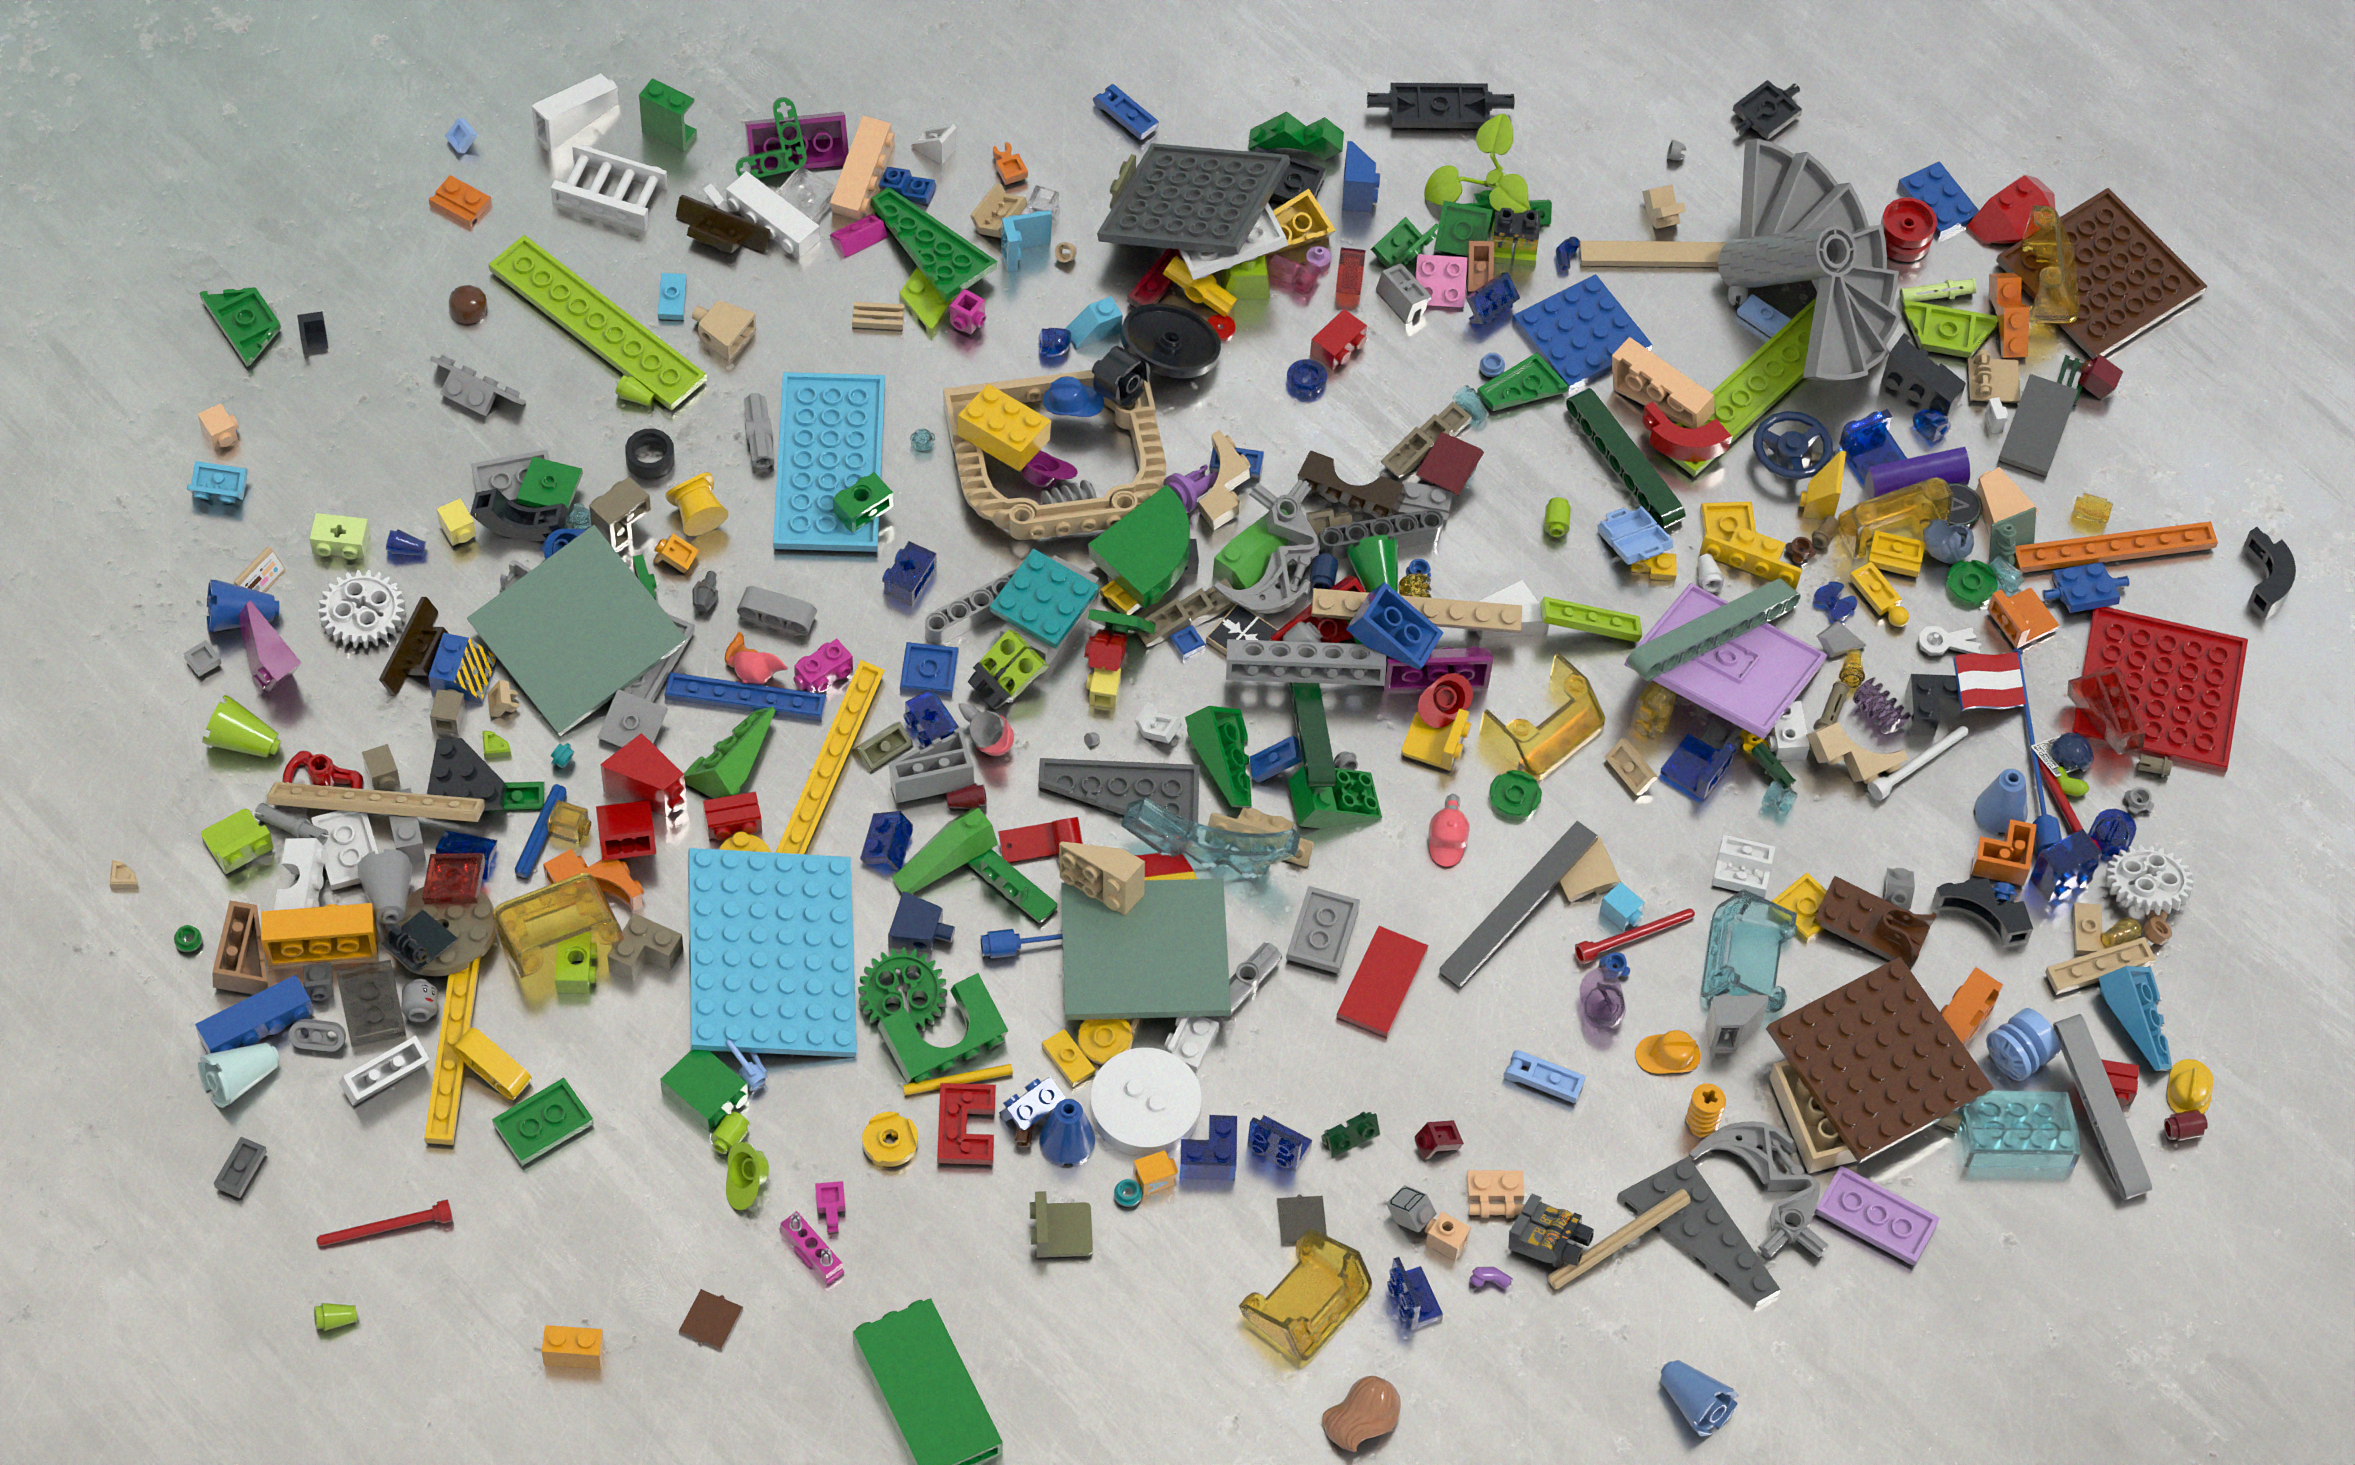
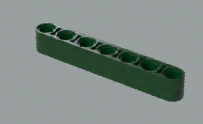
M1588 388L1567 398L1566 406L1570 415L1638 503L1657 522V525L1665 529L1685 519L1686 513L1681 502L1597 394Z
M1289 682L1307 787H1335V766L1320 684Z

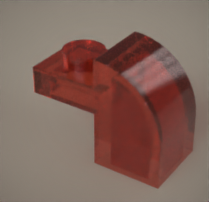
M1341 247L1336 284L1337 293L1361 295L1366 250Z

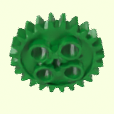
M905 947L902 948L901 954L898 955L895 949L892 948L891 956L889 957L884 952H881L880 962L872 958L871 964L873 968L865 966L864 973L867 976H860V983L865 986L858 987V993L864 995L859 998V1004L866 1005L863 1008V1014L872 1013L869 1022L873 1023L877 1020L880 1022V1020L904 1009L903 996L901 991H898L899 980L895 973V970L898 969L901 973L903 989L907 992L906 1001L910 1010L909 1016L914 1026H918L920 1030L925 1031V1021L933 1025L934 1018L932 1015L941 1016V1010L938 1007H945L946 1000L941 997L947 996V989L941 988L946 985V979H938L942 975V969L933 970L936 961L933 960L927 963L926 953L920 958L916 957L917 949H914L911 955H907ZM914 971L920 977L917 980H910L906 977V974ZM887 977L893 981V984L883 986L879 983V980ZM916 997H922L926 1000V1003L918 1006L912 1000ZM889 1003H895L900 1009L891 1012L885 1006Z

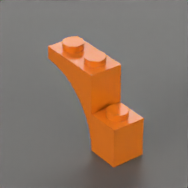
M2015 273L1989 274V299L1994 305L1998 318L2001 356L2003 358L2028 357L2029 307L2021 303V277Z
M569 849L543 864L545 878L558 897L578 890H600L619 897L633 911L643 906L642 895L644 890L637 880L633 881L631 879L629 868L623 860L612 859L602 861L601 859L588 867L581 855L577 857L574 851Z

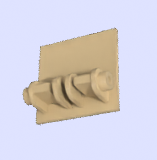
M1984 349L1979 350L1975 358H1968L1970 400L1989 401V399L1999 397L2001 402H2020L2018 360L1990 359V354Z

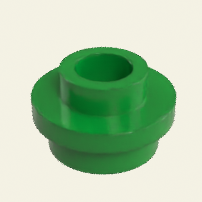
M191 925L180 927L174 935L175 946L183 952L196 950L202 943L201 932ZM186 938H192V939H193V940H191V941H189V942H184V940H185Z

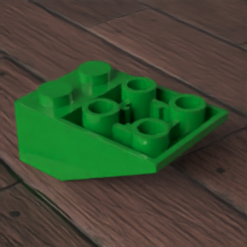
M1303 765L1288 780L1299 826L1323 829L1382 819L1371 772L1335 768V787L1308 788Z

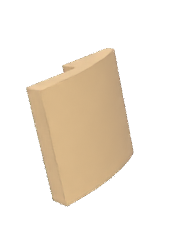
M1598 837L1594 845L1568 871L1560 882L1568 900L1573 902L1594 891L1598 895L1618 885L1621 880L1601 837Z

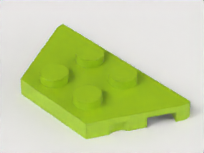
M917 266L899 292V299L906 307L911 309L912 314L917 320L920 319L926 326V331L933 335L948 313L950 304L959 294L945 302Z
M1904 300L1902 307L1919 348H1924L1926 351L1970 358L1998 325L1997 316L1910 300Z

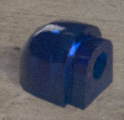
M1042 328L1038 337L1039 353L1045 354V357L1061 356L1070 347L1071 332L1062 328Z
M1924 409L1913 416L1915 429L1925 439L1932 442L1945 436L1950 430L1949 418L1938 410Z

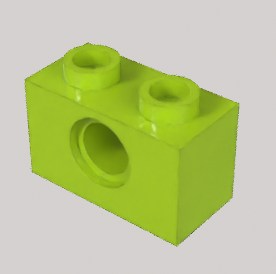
M558 932L555 971L557 993L590 994V983L596 982V967H591L592 959H597V943H592L591 932ZM574 961H582L578 965L571 964Z

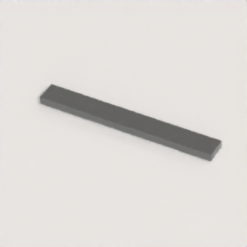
M1576 821L1439 968V972L1461 988L1598 840V835L1579 821Z

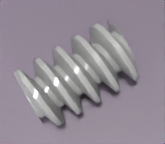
M1082 480L1080 486L1074 482L1071 484L1070 489L1068 486L1063 485L1060 491L1057 488H1052L1050 494L1046 490L1042 491L1041 505L1097 498L1093 485L1089 484L1087 480Z

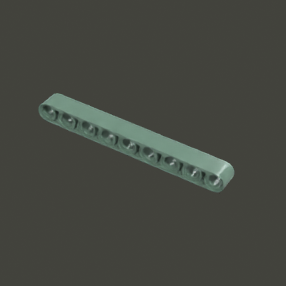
M1781 578L1776 579L1637 647L1629 655L1627 664L1646 681L1652 680L1791 611L1798 604L1801 595Z

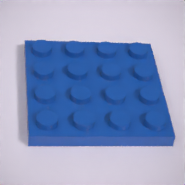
M1596 274L1514 314L1512 319L1536 352L1568 385V392L1611 371L1612 355L1629 337L1649 351L1652 350L1653 344Z

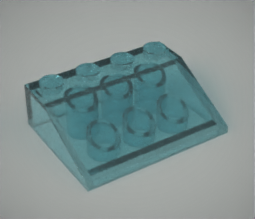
M1992 1091L1987 1096L1959 1110V1114L1962 1116L1960 1125L1964 1167L2074 1169L2081 1155L2079 1131L2068 1092Z

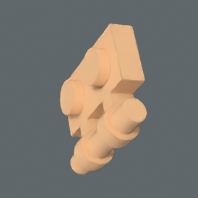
M1468 1170V1200H1479V1204H1469V1215H1480V1218H1489V1215H1505V1218H1514L1515 1215L1521 1214L1525 1204H1514V1201L1524 1200L1523 1171ZM1489 1200L1504 1201V1204H1489Z

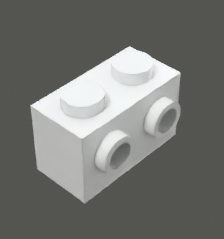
M1794 701L1769 732L1768 749L1773 752V755L1778 760H1806L1810 745L1806 736L1807 729L1801 701Z

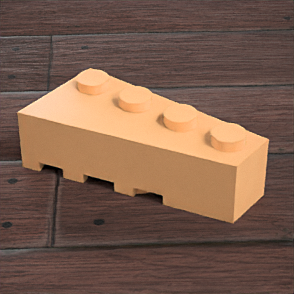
M1629 337L1612 355L1614 391L1643 405L1653 401L1665 416L1691 429L1701 427L1714 413V395L1632 338Z

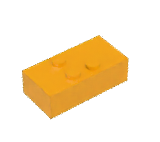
M372 903L352 905L328 904L324 907L261 911V941L268 967L378 958V929Z

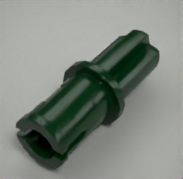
M1761 742L1752 749L1751 752L1765 768L1766 771L1764 773L1766 775L1770 774L1782 791L1787 790L1791 787V784L1796 782V779L1781 764L1782 760H1778L1764 743Z

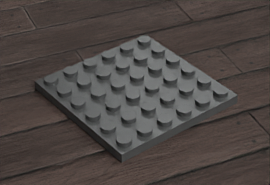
M1151 143L1097 232L1098 241L1112 244L1119 243L1238 255L1289 166V155Z

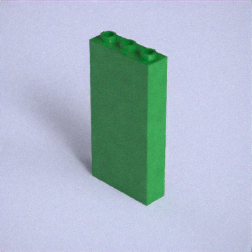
M931 1298L925 1301H914L906 1309L899 1312H888L882 1319L873 1323H862L853 1331V1344L913 1465H978L1003 1454V1441Z

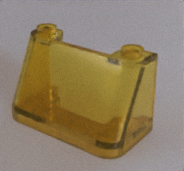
M2033 205L2022 239V250H2031L2036 255V262H2048L2049 267L2042 269L2040 272L2039 288L2034 304L2029 308V322L2072 323L2077 319L2080 311L2074 246L2058 212L2049 206Z
M1930 478L1860 502L1843 510L1838 516V530L1853 559L1866 556L1865 545L1873 539L1871 529L1915 515L1919 525L1939 518L1941 520L1945 519L1949 526L1953 493L1945 480Z
M588 873L577 874L503 902L495 908L493 913V920L504 954L520 978L540 970L544 962L541 949L592 930L595 939L604 945L613 944L624 939L621 927L597 880Z
M1312 1228L1296 1243V1256L1299 1262L1266 1298L1258 1292H1253L1246 1296L1239 1305L1242 1315L1293 1356L1303 1361L1310 1360L1367 1298L1372 1288V1279L1360 1252Z

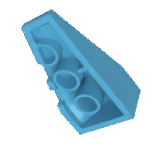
M2124 966L2098 977L2101 984V995L2106 999L2109 1007L2155 1071L2172 1070L2168 1040L2161 1033L2160 1029L2161 1025L2165 1023L2163 1015L2158 1014L2156 1003L2161 1000L2151 967Z

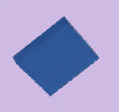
M906 642L900 691L952 697L959 647Z

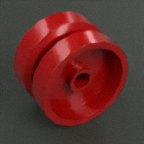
M1903 197L1893 200L1886 206L1881 224L1885 236L1887 256L1902 262H1912L1921 259L1928 253L1937 226L1936 215L1929 205L1915 198Z

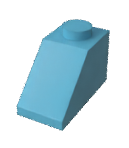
M1112 296L1089 304L1065 328V331L1077 350L1119 334L1122 328L1123 315Z

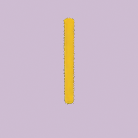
M1011 1064L925 1080L918 1084L916 1082L905 1084L902 1087L904 1096L940 1089V1083L967 1084L1012 1075L1013 1069Z

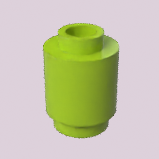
M1554 497L1549 500L1545 507L1544 530L1553 537H1561L1570 531L1571 507L1565 498Z
M731 1112L730 1115H726L710 1137L713 1142V1148L721 1154L729 1153L731 1148L736 1143H740L748 1133L749 1121L737 1112Z

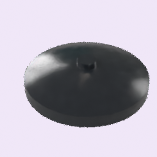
M1153 303L1133 309L1125 317L1120 332L1121 343L1126 351L1148 363L1150 371L1168 377L1192 378L1203 375L1215 366L1221 351V341L1218 333L1208 321L1186 308L1171 304Z

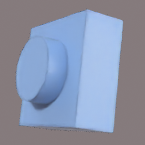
M458 118L445 135L455 150L465 154L478 136L466 119Z

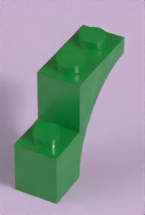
M1286 111L1250 129L1248 149L1254 152L1256 146L1267 150L1291 148L1309 152L1322 160H1326L1343 151L1344 131L1325 117L1305 126Z

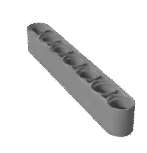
M2077 1014L2054 1022L2053 1029L2060 1041V1048L2121 1196L2124 1200L2152 1191L2151 1180L2083 1016Z

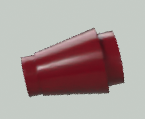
M977 783L947 793L949 809H981V806H987L984 784L977 785Z

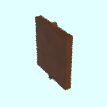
M700 1289L679 1329V1333L697 1340L699 1345L704 1343L722 1351L743 1310V1306L726 1300L723 1295L716 1296Z

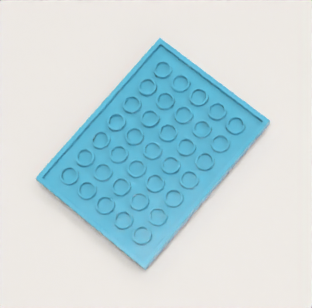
M689 848L690 1050L732 1052L727 1045V1040H731L740 1052L855 1057L857 1041L851 857Z

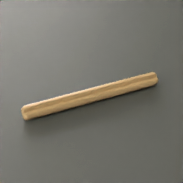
M1680 1189L1583 1252L1578 1266L1567 1263L1548 1276L1549 1283L1554 1289H1559L1688 1205L1691 1199L1689 1194L1684 1189Z

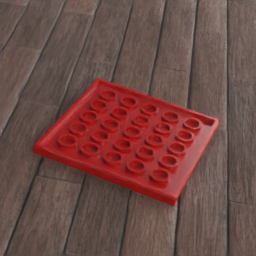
M2109 607L2093 609L2071 733H2078L2086 738L2088 742L2164 759L2166 756L2168 760L2226 773L2230 759L2248 639Z

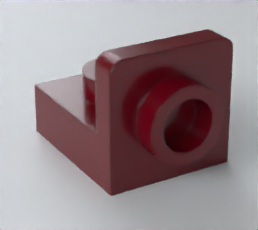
M1454 1120L1427 1122L1415 1135V1141L1423 1159H1430L1436 1151L1459 1150L1464 1144Z

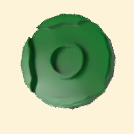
M1962 560L1951 566L1946 577V589L1953 600L1967 607L1984 606L1990 602L1992 594L1998 589L1997 576L1994 570L1979 560H1971V562H1964L1965 560Z
M1510 770L1494 778L1490 784L1488 799L1491 807L1498 815L1509 820L1518 821L1527 819L1536 813L1541 804L1542 790L1541 787L1539 788L1537 780L1524 771Z

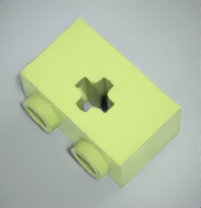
M316 513L310 535L312 553L321 556L332 555L347 559H364L370 536L368 519Z

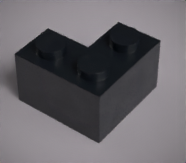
M1910 675L1906 687L1909 735L1935 736L1940 722V714H1960L1961 707L1956 675Z

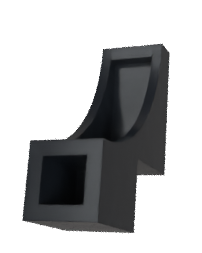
M1971 878L1957 884L1945 883L1937 887L1934 894L1933 903L1935 909H1957L1977 916L1995 931L2003 946L2029 942L2034 928L2024 901H2007L1998 905L1989 878Z

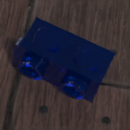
M1502 272L1466 297L1474 314L1469 318L1471 323L1487 325L1494 321V316L1510 310L1513 307V303L1520 299L1508 272Z
M445 830L436 847L435 869L437 871L486 880L489 876L490 862L497 850V840Z

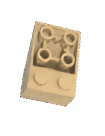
M1061 842L1059 844L1060 878L1066 884L1077 887L1084 891L1087 896L1096 898L1106 904L1111 910L1118 911L1123 915H1126L1144 896L1145 861L1121 848Z

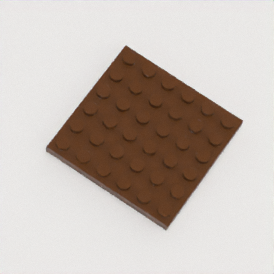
M2109 188L2002 252L1996 259V262L2007 273H2015L2021 277V287L2092 359L2099 354L2104 356L2206 292L2208 287Z
M1901 957L1768 1024L1766 1028L1858 1163L1869 1159L1987 1096L1994 1089Z

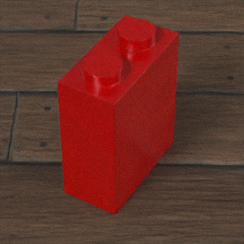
M650 800L596 806L602 861L656 854Z

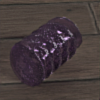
M1873 677L1857 689L1853 696V702L1860 705V709L1863 712H1867L1868 718L1874 719V724L1880 727L1882 733L1896 732L1909 720L1911 714L1907 712L1901 715L1904 706L1899 705L1894 708L1897 699L1894 697L1887 700L1890 691L1886 690L1880 693L1884 685L1878 683L1874 686L1876 677Z

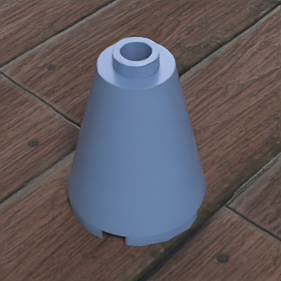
M2016 769L2004 770L1978 796L1975 803V816L1984 829L1993 834H1998V832L2005 833L2010 819L2026 822L2028 816L2026 779L2020 771Z
M1680 1360L1670 1361L1662 1368L1660 1379L1693 1430L1701 1437L1712 1434L1709 1430L1714 1426L1720 1429L1732 1416L1738 1404L1734 1398L1739 1397L1733 1388Z

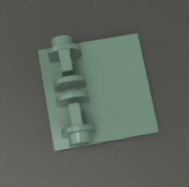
M2036 507L1991 524L1990 564L1998 561L2004 569H2010L2015 563L2013 556L2016 550L2015 546L2034 544Z

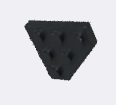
M462 738L437 739L427 795L482 799L485 803L483 811L503 810L507 791L505 782Z

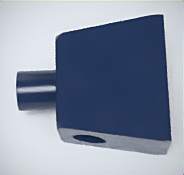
M903 891L888 933V948L902 950L905 947L908 951L917 949L918 952L930 953L933 951L937 939L952 942L955 926L942 923L943 909L940 906Z

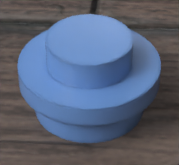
M1488 353L1481 359L1480 370L1484 375L1497 377L1504 372L1505 362L1499 354Z

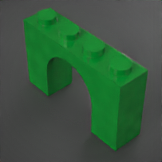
M979 973L954 984L950 990L966 1023L964 1038L956 1045L941 1048L924 1041L915 1028L906 1008L880 1020L878 1028L907 1084L916 1081L918 1084L932 1077L930 1073L938 1069L941 1072L947 1071L956 1065L954 1061L962 1057L965 1060H969L980 1053V1048L987 1045L989 1048H993L1004 1042L1003 1037H1005L1009 1030Z

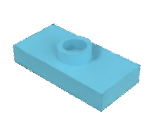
M661 273L658 319L684 320L686 274Z

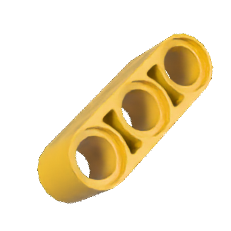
M471 1027L452 1048L460 1060L509 1100H515L532 1080L531 1075L526 1069L474 1027Z

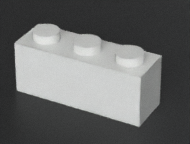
M414 1036L344 1075L339 1084L352 1106L424 1067L430 1059L418 1038Z

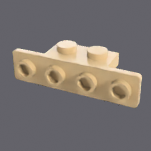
M1243 807L1238 819L1213 812L1210 815L1206 831L1207 838L1302 866L1309 865L1314 846L1313 841L1291 835L1294 822L1288 821L1282 816L1264 814L1254 808L1247 809Z

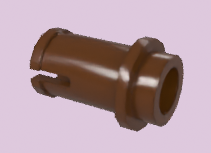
M1038 1120L1025 1130H1021L1017 1126L1014 1139L1015 1145L1024 1148L1031 1147L1034 1125L1038 1123Z

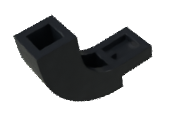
M496 488L475 493L470 515L480 524L500 535L525 541H545L549 533L558 529H564L568 508L563 503L540 508L524 507L507 499Z
M2255 527L2249 531L2244 546L2265 567L2268 578L2254 587L2249 602L2265 618H2268L2278 611L2286 601L2295 580L2296 565L2292 552L2282 539L2274 544L2267 534L2263 533L2258 527Z

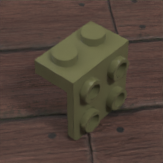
M1046 1191L1035 1192V1202H1029L1030 1219H1035V1228H1030L1031 1245H1036V1257L1091 1255L1093 1252L1091 1205L1087 1202L1047 1203Z

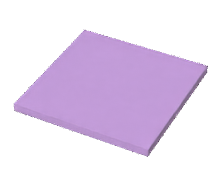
M1690 583L1637 647L1729 602ZM1765 623L1652 680L1752 734L1765 739L1823 665L1827 654L1769 623ZM1627 657L1624 665L1627 666V667H1629L1630 669H1632V668L1627 664V659H1628V657Z

